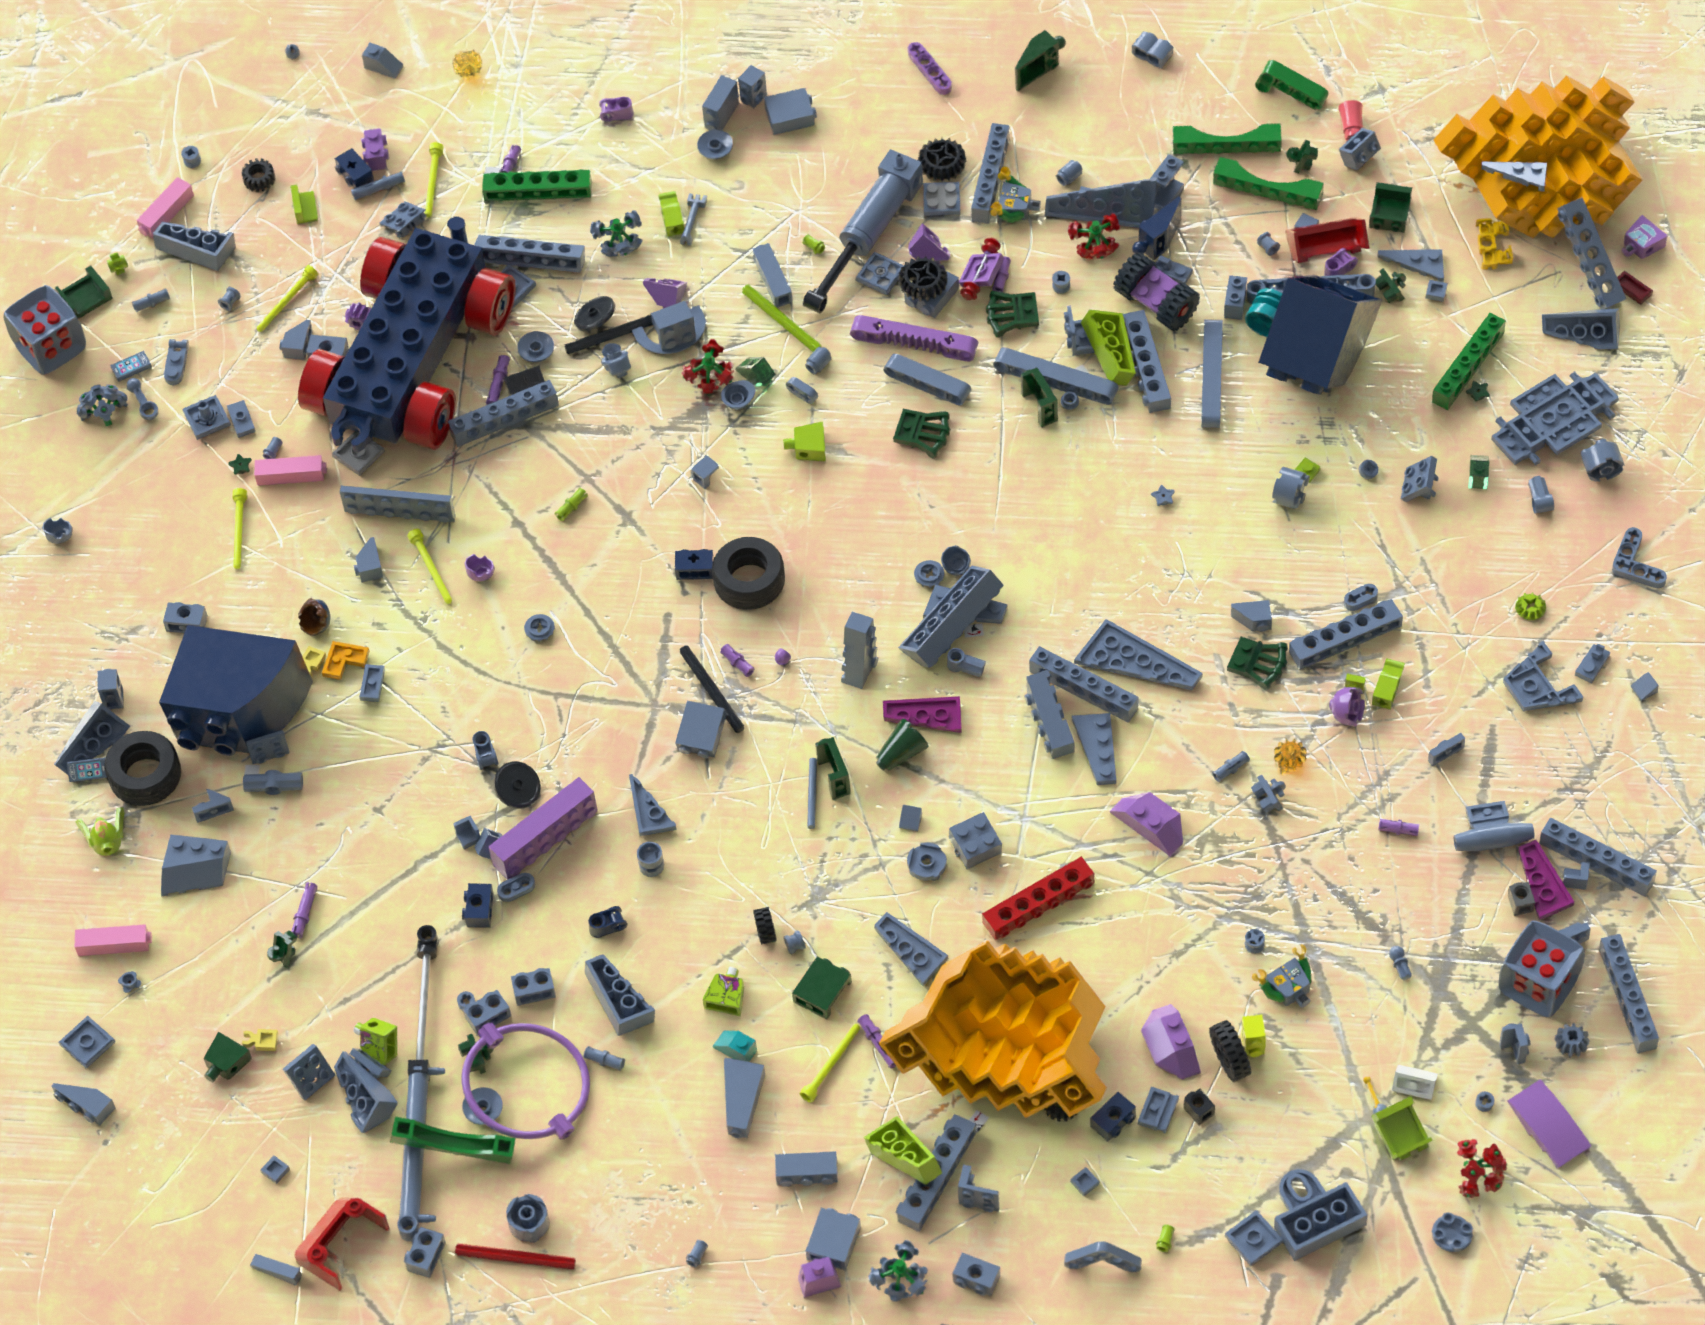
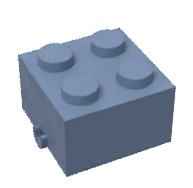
M984 812L949 828V839L955 848V855L960 857L966 869L1002 853V843Z

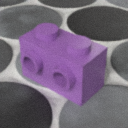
M381 128L363 130L364 138H361L362 148L366 149V152H363V160L365 163H368L372 171L387 169L386 160L389 159L388 149H385V145H387L386 135H382Z

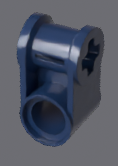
M613 906L607 910L592 914L588 919L591 936L601 938L605 935L624 930L628 923L623 919L621 907Z

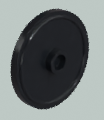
M600 296L588 301L577 311L574 317L575 326L580 331H591L599 328L612 317L616 308L615 302L608 296Z
M508 762L501 766L494 776V791L499 800L508 807L515 809L529 807L537 800L540 794L541 784L537 773L532 767L523 762Z

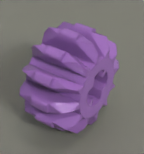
M360 302L357 304L352 303L345 312V322L349 324V327H353L355 331L360 330L371 308H368L366 304L362 305Z

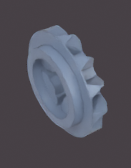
M926 560L916 566L914 577L916 582L920 583L922 587L929 586L931 588L933 585H939V582L943 581L944 568L936 561ZM932 571L933 576L926 578V574Z
M544 614L531 616L524 625L526 636L532 641L537 640L539 642L543 639L548 640V637L553 635L555 629L553 620ZM539 623H541L543 628L540 633L537 631Z

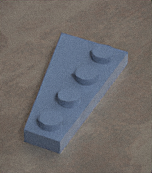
M935 584L923 613V619L951 588ZM990 600L988 606L983 611H980L975 620L980 623L1002 624L1008 605Z
M1110 713L1072 716L1073 725H1075L1077 735L1082 743L1085 756H1087L1096 784H1116Z
M888 912L874 925L876 932L922 986L948 960L946 953Z

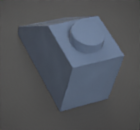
M369 42L362 54L365 69L396 79L403 68V63L385 47Z
M307 319L285 332L279 346L284 358L306 359L310 336L313 332L310 320Z
M371 537L355 557L357 565H353L356 576L360 575L361 583L383 578L375 539Z
M1269 600L1231 603V617L1251 631L1264 632L1272 630Z

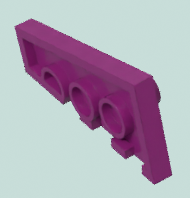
M960 696L883 700L884 721L899 723L904 718L912 726L962 733Z
M1535 839L1519 846L1518 852L1535 901L1534 907L1538 920L1540 921L1574 906L1573 898L1538 841Z

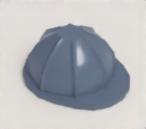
M745 380L732 382L723 388L721 399L729 408L735 410L745 408L755 395V387L751 382Z

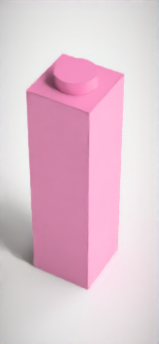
M177 177L136 220L139 232L144 236L153 238V233L161 222L169 223L194 196L191 184Z
M321 455L255 460L257 486L324 481V474L327 473V464L323 462Z
M146 924L75 930V949L78 956L149 951V943H152L151 931L148 932Z

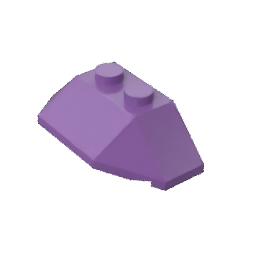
M1151 792L1124 797L1110 810L1112 815L1170 857L1183 844L1180 813Z
M1172 1004L1152 1010L1141 1029V1033L1155 1065L1176 1075L1180 1079L1200 1074L1201 1070L1195 1048L1179 1011Z

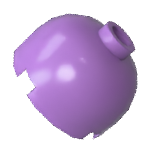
M1344 687L1337 691L1333 699L1330 700L1329 708L1339 723L1357 726V720H1362L1365 700L1361 699L1360 694H1363V691L1360 688Z

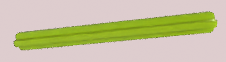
M746 284L742 288L744 295L812 352L818 347H822L819 342L751 285Z

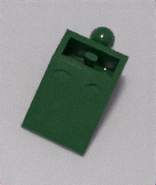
M1044 30L1031 38L1015 66V88L1017 92L1050 70H1054L1059 65V50L1063 49L1066 45V40L1063 36L1053 37Z

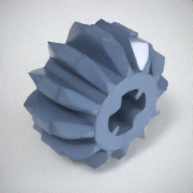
M1575 1022L1571 1027L1567 1023L1564 1025V1028L1559 1027L1555 1035L1556 1049H1561L1562 1055L1566 1052L1569 1053L1568 1056L1570 1058L1573 1054L1579 1057L1581 1052L1585 1053L1590 1042L1588 1031H1583L1582 1025L1577 1028Z

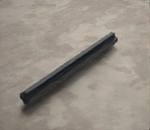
M651 314L564 345L567 354H571L629 334L638 327H649L653 325Z
M688 645L679 649L680 654L717 707L725 709L727 714L726 720L736 733L743 731L744 724Z

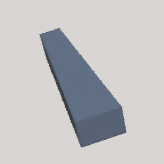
M255 1254L250 1263L251 1268L297 1286L302 1276L300 1268L259 1254Z

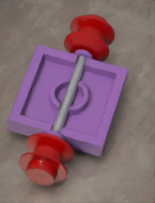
M986 238L984 245L981 246V251L984 254L971 255L959 280L961 287H964L960 290V294L965 300H976L977 294L980 292L979 286L992 285L1004 260L1003 255L997 251L1001 248L997 239Z

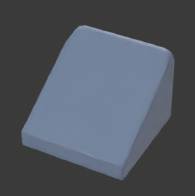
M1647 672L1631 685V688L1642 701L1658 693L1659 685L1652 675Z
M903 805L899 828L918 831L922 818V808Z

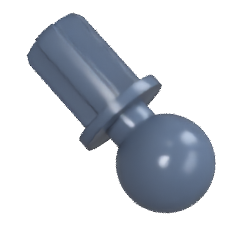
M1393 946L1389 950V957L1394 961L1393 967L1397 969L1402 980H1407L1411 978L1412 974L1407 964L1408 959L1404 958V949L1400 946Z

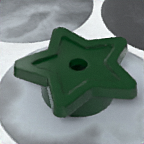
M1472 381V387L1466 390V393L1470 394L1476 402L1485 397H1490V394L1487 392L1488 383L1479 384L1476 381Z
M237 454L236 459L228 462V465L234 468V475L250 472L248 465L252 459L243 458L240 454Z

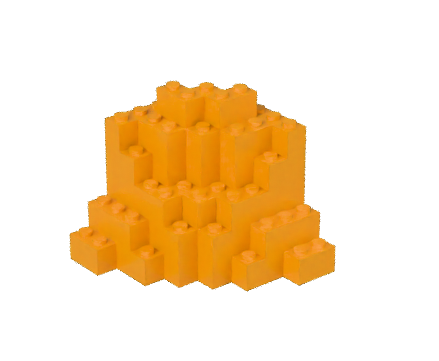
M1566 75L1555 88L1542 81L1531 94L1517 88L1506 101L1493 94L1470 120L1456 114L1433 139L1440 153L1453 159L1459 171L1474 180L1495 218L1531 238H1534L1539 232L1554 238L1564 227V223L1558 217L1557 208L1582 197L1592 220L1603 225L1613 215L1616 208L1643 180L1619 142L1631 129L1623 115L1635 101L1627 89L1604 76L1591 89ZM1482 162L1547 163L1545 190L1539 191L1538 186L1532 184L1525 186L1519 182L1505 179L1503 174L1494 172V174L1482 170ZM1573 216V222L1577 225L1578 219Z
M988 940L943 964L923 1002L907 1010L901 1023L886 1030L879 1042V1045L902 1074L919 1066L942 1097L959 1089L970 1104L984 1096L990 1100L997 1111L1014 1103L1025 1118L1055 1102H1058L1070 1117L1101 1101L1107 1088L1095 1073L1100 1058L1089 1045L1106 1006L1072 962L1068 961L1065 963L1061 957L1049 962L1043 954L1037 956L1033 950L1022 956L1016 947L1010 949L1007 944L994 949Z

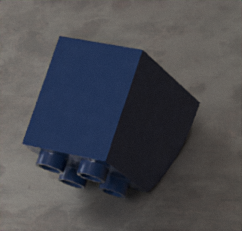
M1317 275L1289 277L1258 363L1268 366L1266 375L1271 378L1287 382L1288 379L1296 380L1298 377L1303 379L1300 388L1318 395H1322V392L1330 393L1332 387L1342 386L1347 382L1371 332L1382 299Z
M187 625L159 704L177 739V743L182 748L195 751L200 746L210 747L222 755L233 756L236 751L249 753L246 741L281 731L299 711L308 695L313 680L296 640Z

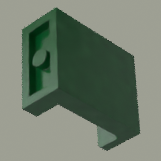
M1376 182L1375 196L1369 217V228L1405 233L1413 187Z
M91 265L85 268L87 275L62 290L58 286L54 287L55 291L71 307L78 319L113 299L110 288Z
M1038 367L1026 370L1021 374V395L1023 397L1031 394L1035 396L1038 401L1039 425L1042 428L1058 421V399Z
M834 737L821 739L815 743L817 763L822 765L829 762L834 773L828 774L832 800L850 795L849 774Z
M817 956L793 990V1002L827 1020L831 1015V1007L845 986L852 983L851 973L846 968H839L833 965L830 960Z

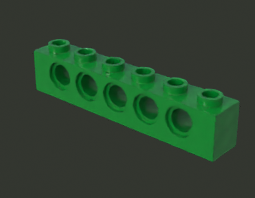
M590 169L483 173L482 192L484 202L591 198Z
M1489 312L1433 389L1432 403L1449 410L1505 332V319Z

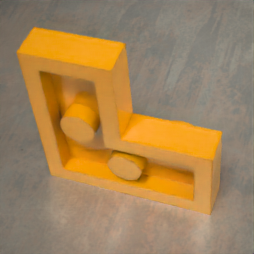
M332 641L322 670V676L341 680L346 664L365 667L370 653L369 647Z

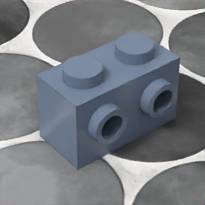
M1361 128L1339 148V152L1344 166L1358 170L1381 147L1374 131Z

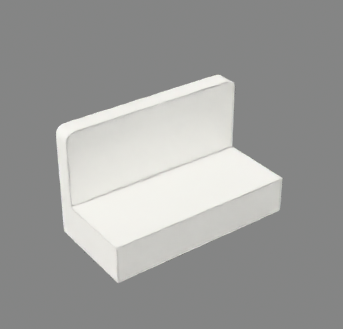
M1398 1065L1391 1091L1432 1100L1438 1074Z

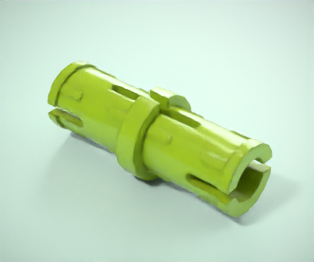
M579 488L570 498L564 501L565 503L554 514L557 515L556 517L560 521H564L573 510L576 511L578 509V505L588 497V494L583 488Z

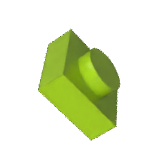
M1305 457L1295 470L1309 475L1310 483L1319 473L1321 466Z
M1347 673L1345 687L1360 688L1364 694L1366 677Z

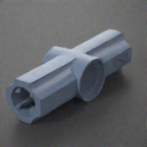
M268 770L265 774H245L243 776L244 792L264 791L269 795H277L281 791L302 790L303 788L302 773H282L278 770Z

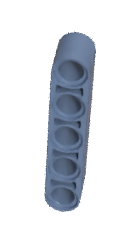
M892 354L883 368L887 376L959 406L963 405L972 390L970 385L962 380L899 354Z

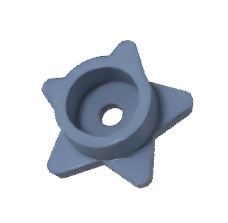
M1160 485L1159 490L1152 492L1151 496L1156 498L1157 506L1173 504L1171 497L1175 490L1166 489L1163 485Z

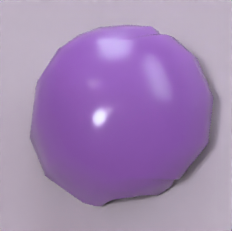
M472 554L466 558L465 569L467 576L471 580L486 581L493 576L495 571L493 561L485 555L479 558L476 554Z

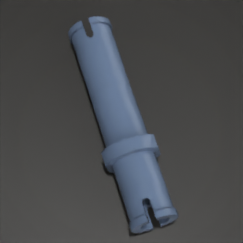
M400 171L388 177L385 175L382 179L364 186L351 189L354 200L384 189L389 190L394 185L404 183L405 179Z

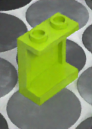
M1412 1096L1371 1115L1393 1160L1399 1158L1402 1161L1412 1156L1410 1152L1415 1149L1420 1152L1429 1148L1428 1143L1433 1141L1431 1137L1427 1136L1412 1106L1415 1103Z

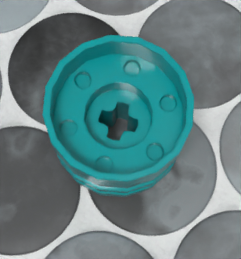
M1269 288L1260 289L1257 292L1253 304L1245 315V322L1252 331L1265 337L1268 336L1282 296L1281 292Z

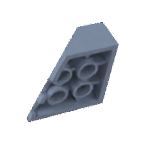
M170 834L162 865L161 897L168 896V893L179 892L180 894L186 893V890L198 888L203 890L223 886L231 855L228 841Z

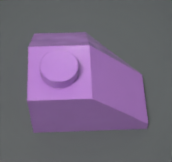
M922 223L908 244L909 254L914 259H917L918 256L920 259H924L925 255L927 259L933 257L935 261L949 260L950 251L947 247L944 246L942 248L939 237Z
M647 278L643 280V285L655 303L666 308L682 301L687 282L666 278L656 282L655 278Z

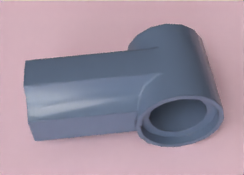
M1535 476L1530 479L1528 485L1532 495L1534 513L1554 511L1553 496L1548 492L1545 478Z
M953 648L948 652L947 668L950 671H962L977 677L982 676L986 661L966 655L959 648Z

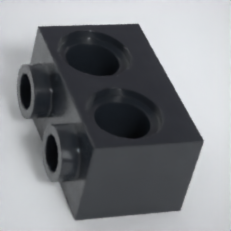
M539 365L503 378L509 396L545 382Z

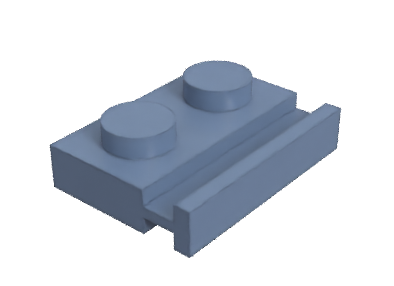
M1151 1086L1139 1116L1138 1125L1156 1131L1160 1130L1166 1134L1177 1106L1179 1095L1175 1096L1170 1094V1092Z

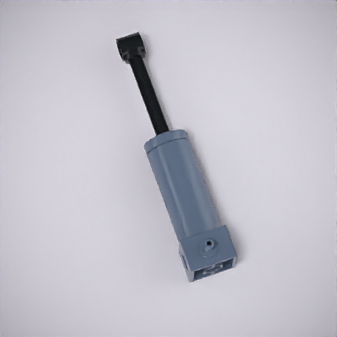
M892 149L888 151L878 166V179L840 233L839 239L845 247L819 287L806 293L803 299V307L817 313L823 312L827 304L828 291L854 254L860 256L869 254L904 200L911 202L923 185L922 162Z

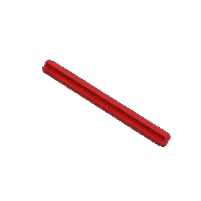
M457 1243L455 1247V1254L458 1256L570 1270L575 1269L576 1259L574 1257Z

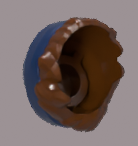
M309 598L303 604L298 613L300 629L307 635L316 636L329 627L331 614L324 601Z

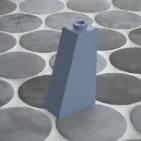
M725 1057L727 1131L734 1138H748L765 1077V1068L761 1064Z

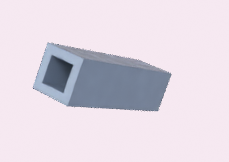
M767 243L752 248L753 260L774 306L778 308L793 303L792 291L770 244Z

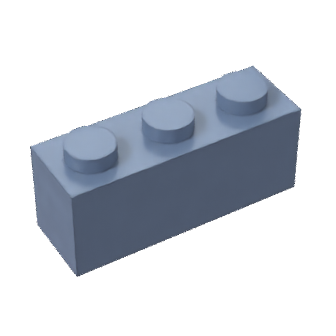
M836 1151L775 1154L777 1185L789 1187L793 1184L809 1186L813 1183L830 1185L838 1182Z

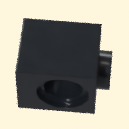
M1200 1088L1195 1092H1189L1185 1096L1184 1109L1198 1125H1201L1215 1115V1105ZM1195 1104H1201V1105H1203V1106H1202V1107H1195L1194 1105H1195Z

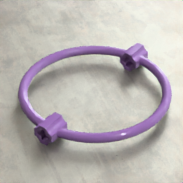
M493 1023L485 1024L478 1031L480 1039L467 1054L462 1068L463 1093L473 1113L489 1128L509 1137L539 1139L554 1134L560 1140L569 1137L575 1129L572 1123L583 1111L590 1092L589 1071L579 1050L566 1037L544 1026L518 1023L496 1028ZM518 1031L543 1034L562 1044L572 1054L581 1072L582 1091L575 1109L567 1118L563 1113L555 1115L548 1123L550 1128L538 1131L511 1129L489 1118L476 1103L470 1087L471 1066L477 1053L484 1045H487L489 1049H494L503 1041V1034Z

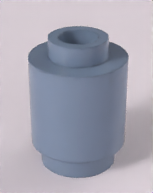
M1070 160L1058 170L1056 174L1057 181L1063 186L1070 185L1082 175L1081 164L1078 161Z
M818 347L806 360V369L812 374L820 373L832 359L830 351L825 347Z

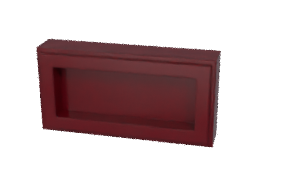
M1625 270L1617 277L1624 294L1640 305L1653 294L1651 288Z

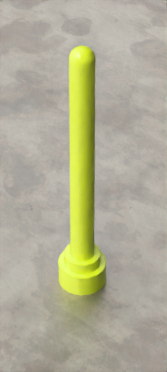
M433 142L429 147L432 160L425 206L427 218L432 215L439 157H441L444 151V145L439 142Z
M311 265L306 266L300 280L257 326V331L262 332L308 281L314 280L319 275L314 267Z
M235 488L232 493V499L236 503L233 561L235 569H240L243 504L247 500L248 493L244 488Z
M418 528L411 530L407 534L410 543L417 546L445 603L450 604L452 598L423 544L424 535L422 531Z
M854 1024L813 1082L802 1088L799 1095L805 1101L812 1103L815 1100L818 1092L817 1088L860 1030L858 1024Z

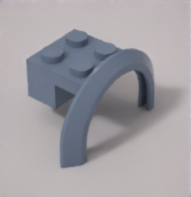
M682 301L651 313L652 324L658 334L659 344L654 343L647 337L642 326L633 329L632 332L637 342L646 350L658 354H672L686 350L694 345L704 333L706 320L700 305L689 308L686 301Z

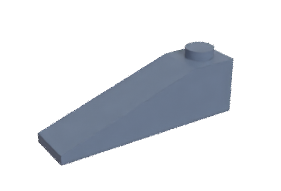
M1619 308L1542 314V332L1561 339H1568L1579 344L1592 346L1596 349H1618L1620 332Z
M94 701L82 717L54 765L68 775L67 762L93 759L97 755L102 754L104 750L123 737L130 725L102 703Z
M342 1051L334 1068L340 1086L345 1088L347 1094L345 1100L352 1109L351 1118L361 1133H366L388 1120L398 1102L382 1083L346 1051Z

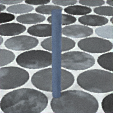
M816 758L809 759L808 829L815 828Z

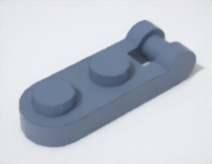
M169 339L164 379L169 385H177L183 379L189 341Z

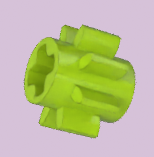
M117 252L110 254V259L106 260L110 272H116L117 275L125 273L124 268H127L128 264L124 254L120 256Z

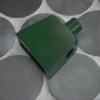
M218 1032L204 1056L206 1067L209 1068L204 1077L212 1083L219 1075L227 1080L231 1079L251 1061L252 1057L249 1049Z

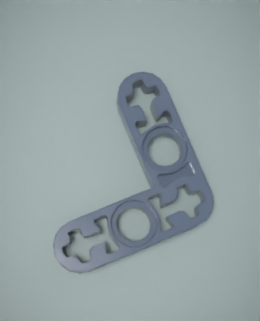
M1635 527L1627 529L1613 561V573L1619 577L1653 588L1664 587L1667 575L1663 570L1634 561L1641 544L1642 532ZM1632 535H1636V537L1633 540V544L1630 543V538L1632 537ZM1630 549L1632 554L1625 555L1622 550ZM1620 565H1624L1622 569L1618 568ZM1639 569L1644 571L1645 574L1637 576L1634 571Z
M1104 1241L1095 1242L1068 1252L1064 1258V1266L1069 1269H1080L1102 1260L1127 1272H1139L1142 1266V1259L1139 1256Z

